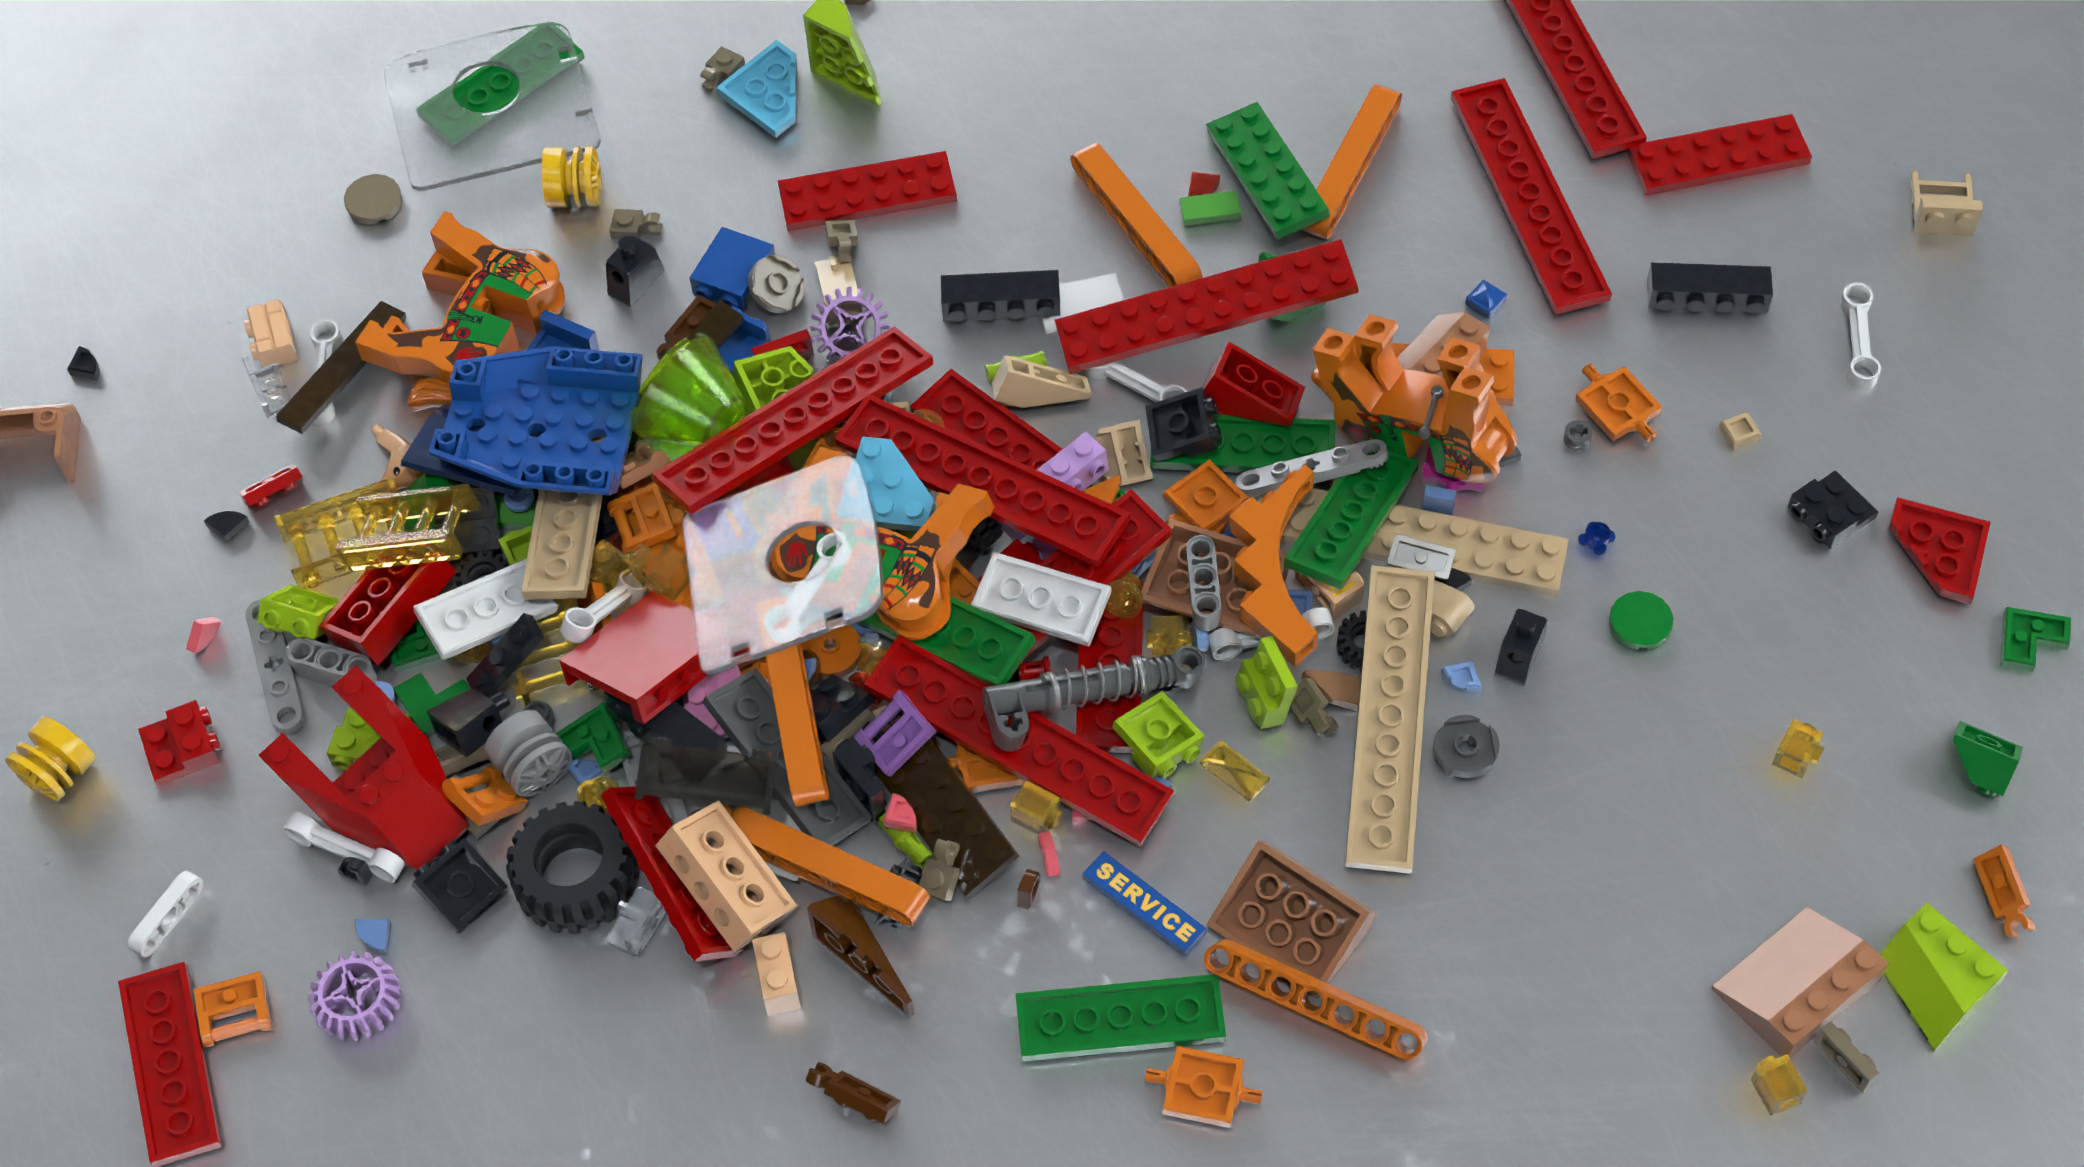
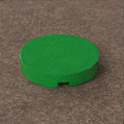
M1643 591L1626 593L1618 598L1611 607L1609 616L1611 633L1619 643L1630 649H1656L1666 642L1673 628L1674 617L1670 607L1662 598L1652 593Z

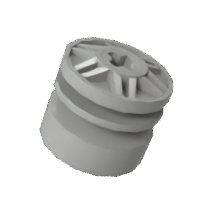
M536 710L518 712L505 719L494 729L484 747L486 757L498 771L503 773L504 779L511 784L512 789L521 797H531L552 787L562 778L572 761L570 749L563 743L560 737L553 733L551 726Z

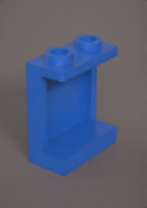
M721 227L689 277L693 295L696 297L700 295L714 303L722 300L727 305L735 306L744 313L747 309L746 297L750 292L748 286L749 272L753 265L762 258L775 255L774 244Z
M735 306L730 307L740 313L744 321L697 375L729 393L735 388L733 384L734 361L752 357L751 348L771 341L769 328L765 322L742 313Z
M544 310L539 317L541 330L526 349L531 350L555 346L599 350V345L594 330Z

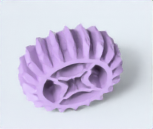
M851 286L846 288L847 296H842L840 289L837 288L835 289L837 299L833 300L829 294H826L824 298L828 305L825 306L819 302L816 304V307L822 311V315L812 313L811 318L819 321V325H810V330L819 331L820 335L812 337L813 343L821 340L824 343L817 351L822 353L826 349L830 350L826 360L831 361L834 354L839 356L838 360L851 353L834 346L845 338L852 339L859 347L868 343L861 332V326L871 316L875 323L873 339L883 334L881 329H890V323H881V319L889 316L888 312L880 314L877 312L883 306L882 301L877 302L874 306L870 303L874 298L873 293H870L865 300L861 298L864 292L863 288L858 289L857 296H852ZM856 303L866 308V310L856 316H851L842 310L839 305ZM832 311L836 315L840 327L828 338L825 322L828 314ZM863 318L855 328L857 336L855 334L850 335L849 332V335L843 333L838 337L845 327L844 319H850L851 323L852 320L857 321Z
M352 951L350 959H345L343 955L339 954L338 963L334 965L332 962L327 961L326 966L328 970L326 972L317 971V977L320 981L310 982V988L313 993L308 995V1001L312 1005L310 1013L316 1018L315 1022L319 1028H325L326 1033L331 1037L337 1033L338 1038L344 1041L350 1034L353 1040L358 1041L360 1033H365L366 1037L371 1038V1030L377 1028L383 1031L384 1026L382 1022L384 1020L393 1021L394 1016L391 1011L399 1010L400 1004L397 999L402 997V992L398 987L400 980L394 974L392 966L388 963L385 964L383 958L379 957V955L373 959L371 953L366 951L360 958L357 952ZM355 977H368V978H366V979H361V980H360V979H356ZM353 987L355 988V990H356V992H357V993H356V994H357L356 999H357V1002H358L357 1005H356V1003L354 1002V998H353V996H354V993H353V990H352ZM351 1012L356 1015L343 1016L342 1014Z

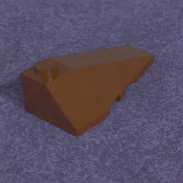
M838 895L811 903L807 907L813 937L898 1010L910 1018L914 1014L912 1000L864 920L861 909L850 900L846 902Z

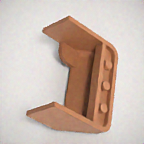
M70 403L0 408V439L56 435L53 456L68 483L75 481L81 418L74 405Z

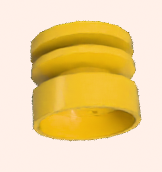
M576 146L573 150L572 160H569L565 147H545L542 154L541 177L546 206L548 208H567L570 197L573 194L577 207L584 206L585 197L589 207H597L602 189V170L595 146H587L584 155L582 148Z
M42 716L28 732V737L35 747L19 742L16 745L18 753L10 752L5 758V762L30 789L53 801L59 802L65 795L62 788L71 789L74 784L66 771L82 776L96 760V756L87 744L68 728L49 717Z

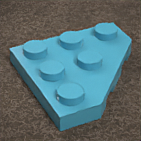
M778 40L774 41L716 87L717 95L773 137H778L796 122V54Z
M862 436L838 518L841 522L864 523L887 529L918 532L936 511L937 505L933 497L891 439Z

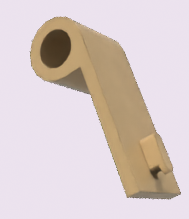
M830 256V259L815 262L825 306L828 303L825 301L824 296L829 294L833 300L837 299L835 295V289L837 288L840 289L842 296H847L846 288L851 286L852 296H857L858 288L851 262L839 263V259L835 258V256ZM856 303L839 305L842 310L851 316H856L863 312L862 306ZM831 311L825 323H828L829 328L839 327V321ZM863 318L857 321L852 320L851 323L850 319H844L845 325L856 324Z
M1434 580L1430 631L1438 637H1451L1472 613L1474 603L1464 592Z

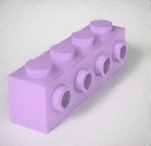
M1085 431L1038 468L1037 471L1083 491L1109 471L1106 449ZM997 521L1002 524V530L1013 541L1016 539L1020 541L1028 535Z

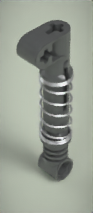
M1183 646L1175 653L1168 654L1167 656H1155L1152 659L1142 655L1131 656L1128 667L1125 663H1118L1115 659L1111 665L1102 666L1098 662L1097 667L1085 669L1081 665L1078 671L1069 672L1065 668L1064 673L1056 675L1052 671H1046L1041 673L1038 678L984 687L982 689V701L993 741L997 747L1005 751L1019 749L1023 745L1029 728L1028 712L1045 710L1048 713H1055L1059 709L1065 711L1072 704L1082 708L1088 701L1098 705L1105 698L1115 702L1121 695L1132 698L1136 694L1141 697L1149 695L1152 690L1163 688L1164 686L1193 687L1198 682L1204 668L1205 657L1198 648ZM1181 664L1188 665L1192 670L1184 669ZM1131 688H1132V689L1134 690V691H1133V694H1132V695H1128V694L1130 693V691H1131ZM1013 715L1010 726L1006 727L1008 716Z

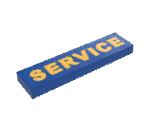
M1105 851L1082 873V878L1184 956L1206 934V927Z

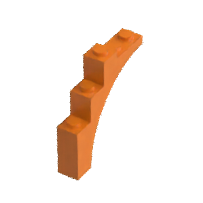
M1305 464L1297 472L1295 470L1290 472L1275 492L1273 490L1269 491L1263 497L1261 504L1251 496L1244 504L1242 502L1237 504L1229 515L1230 532L1246 545L1235 556V575L1252 589L1240 601V620L1261 638L1273 636L1282 656L1294 667L1317 648L1318 632L1300 614L1288 594L1281 575L1279 560L1280 543L1286 524L1298 503L1313 488L1314 472Z

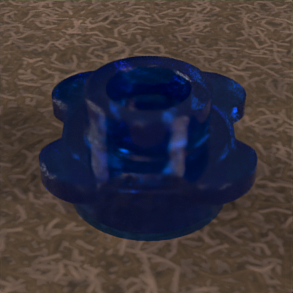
M1590 522L1585 533L1579 535L1578 542L1581 546H1588L1593 549L1595 554L1601 555L1606 552V546L1610 542H1614L1615 533L1602 522Z

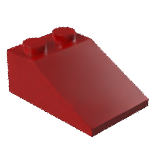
M1229 341L1212 364L1202 386L1207 396L1214 398L1218 412L1221 414L1288 426L1293 421L1306 388Z

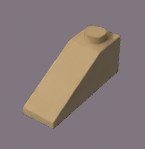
M1004 355L991 383L995 401H999L1006 406L1014 405L1021 408L1089 399L1091 396L1088 378L1074 373L1069 374V372L1007 355Z

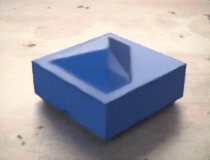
M1483 279L1466 297L1465 304L1485 317L1490 318L1507 300V294Z

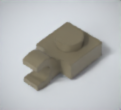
M721 46L705 63L706 68L700 74V77L706 79L702 87L713 91L722 79L726 80L745 65L744 57Z
M615 209L609 230L611 239H621L631 235L640 239L641 233L660 235L663 224L659 223L660 214L651 212L644 216L643 210Z
M825 221L828 246L838 248L839 263L851 262V246L858 245L855 221Z
M1305 678L1298 685L1290 706L1296 717L1303 724L1311 722L1318 734L1326 731L1328 735H1331L1339 727L1335 719L1323 710L1329 704L1328 700L1313 679Z
M937 840L934 848L936 860H926L919 883L929 895L945 901L952 900L961 870L953 867L960 844L950 840Z

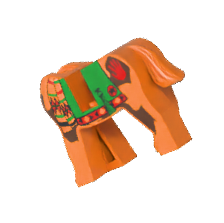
M444 211L430 232L436 251L422 270L427 290L455 296L445 316L443 326L410 331L400 318L395 316L390 317L384 328L378 322L370 320L355 341L361 359L399 374H413L416 378L420 379L411 390L407 400L409 408L413 411L441 407L444 404L451 403L452 397L449 381L455 361L521 351L514 327L537 335L541 330L539 317L544 310L556 315L560 314L565 303V291L562 283L559 281L560 273L558 266L550 256L533 249H507L499 247L477 231L461 225L452 213Z
M1369 314L1355 335L1330 328L1325 330L1312 349L1317 367L1313 370L1311 379L1333 402L1336 425L1352 444L1362 442V440L1378 439L1386 444L1387 449L1413 458L1425 440L1419 437L1418 431L1424 425L1432 400L1431 388L1433 386H1441L1443 388V397L1437 401L1429 427L1431 434L1427 438L1429 439L1436 471L1467 483H1487L1498 476L1500 472L1499 462L1502 457H1507L1513 453L1516 448L1517 438L1511 423L1490 388L1494 383L1493 375L1485 373L1482 368L1479 344L1451 337L1437 358L1443 377L1430 373L1403 369L1395 356L1392 346L1393 335L1398 329L1397 321ZM1354 344H1355V347H1356V354L1354 353V350H1353V345H1354Z
M819 447L800 485L799 501L793 518L779 514H769L765 519L769 533V557L775 573L784 582L791 585L796 592L819 559L817 544L820 539L830 533H840L846 537L851 547L852 560L845 567L832 571L810 606L855 616L866 594L882 624L897 635L907 640L915 641L927 638L939 631L947 623L951 615L949 577L953 560L967 543L973 529L982 520L990 516L994 509L988 492L958 484L949 495L938 492L935 501L937 505L936 511L912 539L874 525L841 522L838 514L847 484L841 492L840 489L849 480L853 464L846 453ZM832 546L826 551L825 556L832 557L839 554L844 546Z

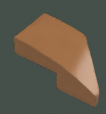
M1306 669L1302 673L1303 680L1305 678L1314 680L1330 704L1358 712L1361 677Z

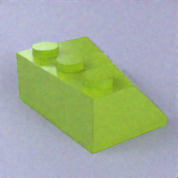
M816 0L803 14L811 72L879 106L882 102L876 74L846 4L840 0Z
M791 346L734 361L733 384L749 415L815 374L813 373V368Z
M1927 902L1901 927L1880 953L1889 963L1884 977L1895 994L1902 998L1910 1010V1017L1915 1025H1919L1928 1038L1927 1043L1933 1052L2000 986L2009 971Z

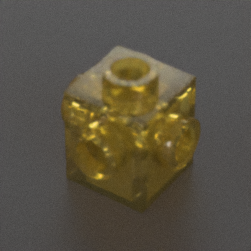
M1151 616L1152 629H1147L1146 642L1147 648H1152V655L1167 656L1168 654L1175 653L1183 646H1193L1192 628H1187V616ZM1168 633H1171L1173 636L1171 644L1166 640Z

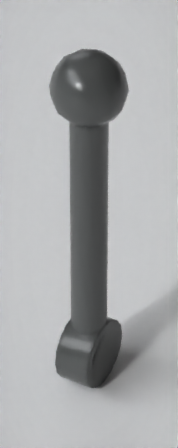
M1433 386L1431 388L1432 400L1424 425L1418 431L1421 439H1427L1431 434L1429 427L1437 401L1443 397V388L1441 386Z

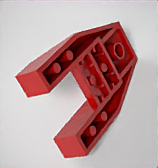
M355 665L332 686V689L380 737L334 782L283 732L258 756L332 831L374 850L377 848L387 849L398 855L406 866L418 870L426 862L432 864L440 856V850L452 840L456 841L470 825L465 814L446 797L442 790V783L448 778L430 740Z

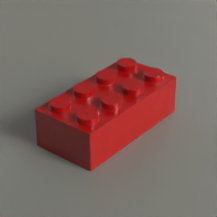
M397 533L321 622L319 627L335 647L363 654L369 658L372 664L379 666L418 619L414 613V606L436 597L456 574V571L440 549Z

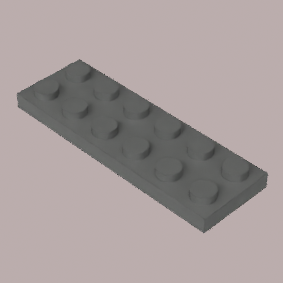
M756 667L705 696L702 702L803 833L833 846L871 821L872 816L823 753L822 758L829 790V799L801 807L795 806L788 781L772 688Z

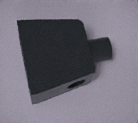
M634 235L622 237L618 242L619 247L606 262L608 295L629 307H632L665 271L656 249Z
M1523 609L1516 610L1501 645L1494 673L1495 676L1525 686L1545 639L1548 622L1545 617ZM1516 652L1520 654L1523 660H1512L1513 653Z
M469 689L426 712L437 737L465 757H468L484 745L494 729L503 722L500 712L511 706V703L502 690L486 697L476 689Z

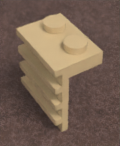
M1912 171V184L1910 188L1913 194L1914 233L1973 236L1983 212L1982 201L1973 200L1971 174L1965 173L1964 182L1919 180L1918 171ZM1920 192L1965 194L1966 196L1920 194Z

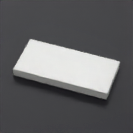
M993 552L971 605L1006 622L1090 646L1112 590L1111 586Z
M527 559L414 606L415 615L442 660L504 635L523 613L532 615L536 621L557 612L558 605L554 599H523L521 589Z

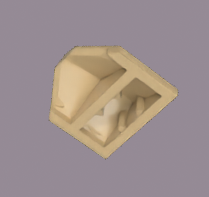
M1139 419L1098 429L1095 440L1106 449L1109 471L1100 477L1103 481L1118 475L1122 476L1121 486L1153 479Z

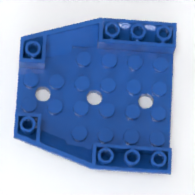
M551 346L455 361L449 381L452 401L443 429L435 428L429 448V455L514 487L598 495L615 494L619 489L640 401L642 354ZM474 426L483 427L476 432L470 431V429ZM536 431L543 432L539 437L530 436V434ZM595 437L604 438L601 442L590 441Z

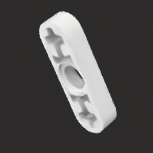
M189 871L181 872L134 929L128 940V948L142 957L150 956L199 896L203 887V880Z

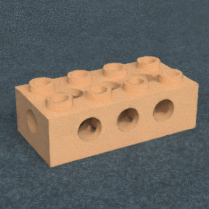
M719 800L671 826L655 845L734 952L752 942V939L759 938L780 925L798 906Z

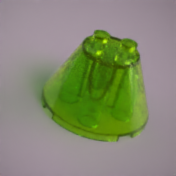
M696 333L695 336L698 338L692 341L687 338L681 340L661 358L650 372L639 390V393L643 395L638 408L632 407L630 415L631 429L638 436L697 447L748 416L745 413L746 401L714 340L707 334Z

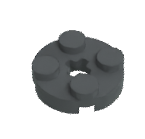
M1459 715L1449 718L1444 722V726L1437 731L1434 738L1433 752L1436 761L1447 776L1475 778L1492 771L1498 757L1500 743L1496 731L1490 725L1488 728L1485 724L1481 723L1480 718L1471 715ZM1462 741H1467L1469 746L1475 747L1470 752H1464L1459 749Z

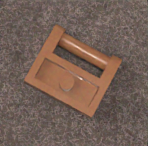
M646 440L638 441L634 446V450L626 455L619 487L624 489L667 465V454L658 449L654 450L652 444Z

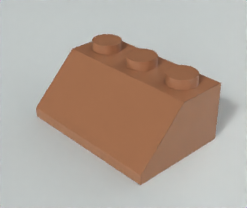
M1467 312L1440 314L1397 357V360L1403 369L1443 377L1437 358L1450 338L1454 337L1479 344L1481 355L1487 349L1490 327Z

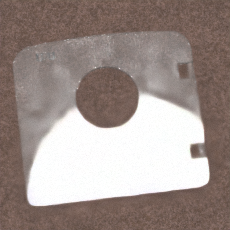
M555 22L532 24L447 42L397 57L387 64L384 70V80L409 181L412 188L416 191H426L542 163V154L545 147H565L568 156H572L576 146H580L584 153L587 146H595L597 149L601 144L599 130L571 34L562 24ZM568 50L570 58L560 60L558 52ZM495 65L504 67L517 76L520 82L518 94L510 104L500 110L489 113L471 112L461 107L454 99L453 92L457 81L474 68ZM587 115L589 123L579 125L577 117Z
M837 456L708 504L692 515L688 513L683 519L699 664L707 675H715L735 668V665L751 659L762 658L827 634L830 630L843 625L848 626L871 616L883 601L881 553L873 507L861 467L850 456ZM813 525L824 526L835 532L837 537L835 553L830 562L820 572L798 582H783L771 576L769 571L771 554L777 544L788 534L797 529ZM843 612V617L827 623L828 617ZM749 647V652L734 657V652Z

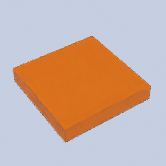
M1210 459L1162 492V498L1188 524L1210 531L1215 530L1229 520L1230 512L1237 504L1241 502L1244 504L1249 499Z

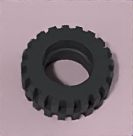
M574 801V805L567 806L566 802L556 803L557 808L548 810L545 807L539 810V816L535 819L529 817L522 823L523 831L517 830L512 837L514 846L508 847L506 855L508 860L506 865L507 876L522 911L526 916H531L533 922L537 925L544 927L548 924L550 931L559 933L562 932L563 928H567L569 933H579L580 928L588 927L590 931L598 928L597 923L605 920L606 923L615 918L614 911L617 909L622 911L628 904L626 895H633L636 888L635 879L638 877L637 859L629 845L623 840L622 833L615 820L608 812L605 814L603 807L592 804L589 808L582 801ZM577 848L589 849L602 856L601 863L595 873L581 883L571 886H558L543 879L548 864L556 856L567 850Z

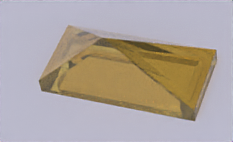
M1222 740L1200 760L1201 766L1248 802L1270 781L1268 775Z

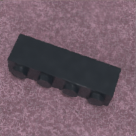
M1651 262L1647 277L1648 309L1768 313L1773 297L1771 266Z
M1042 270L941 275L943 321H988L1005 318L1020 319L1025 317L1048 318L1051 316H1061L1059 271Z
M605 691L603 692L607 713L614 720L619 721L621 719L628 724L630 731L639 739L644 737L651 742L653 749L662 757L667 755L673 759L675 765L682 773L686 775L691 773L698 780H701L727 755L723 738L677 702H672L643 725L634 719L630 704Z

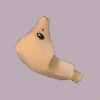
M379 424L372 427L371 433L377 438L375 440L377 444L391 453L387 469L374 490L377 496L381 497L392 491L409 487L424 472L401 466V459L411 445L407 440L388 429H384Z

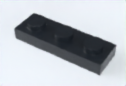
M523 613L468 675L466 680L471 689H476L486 697L496 693L545 638L532 615Z

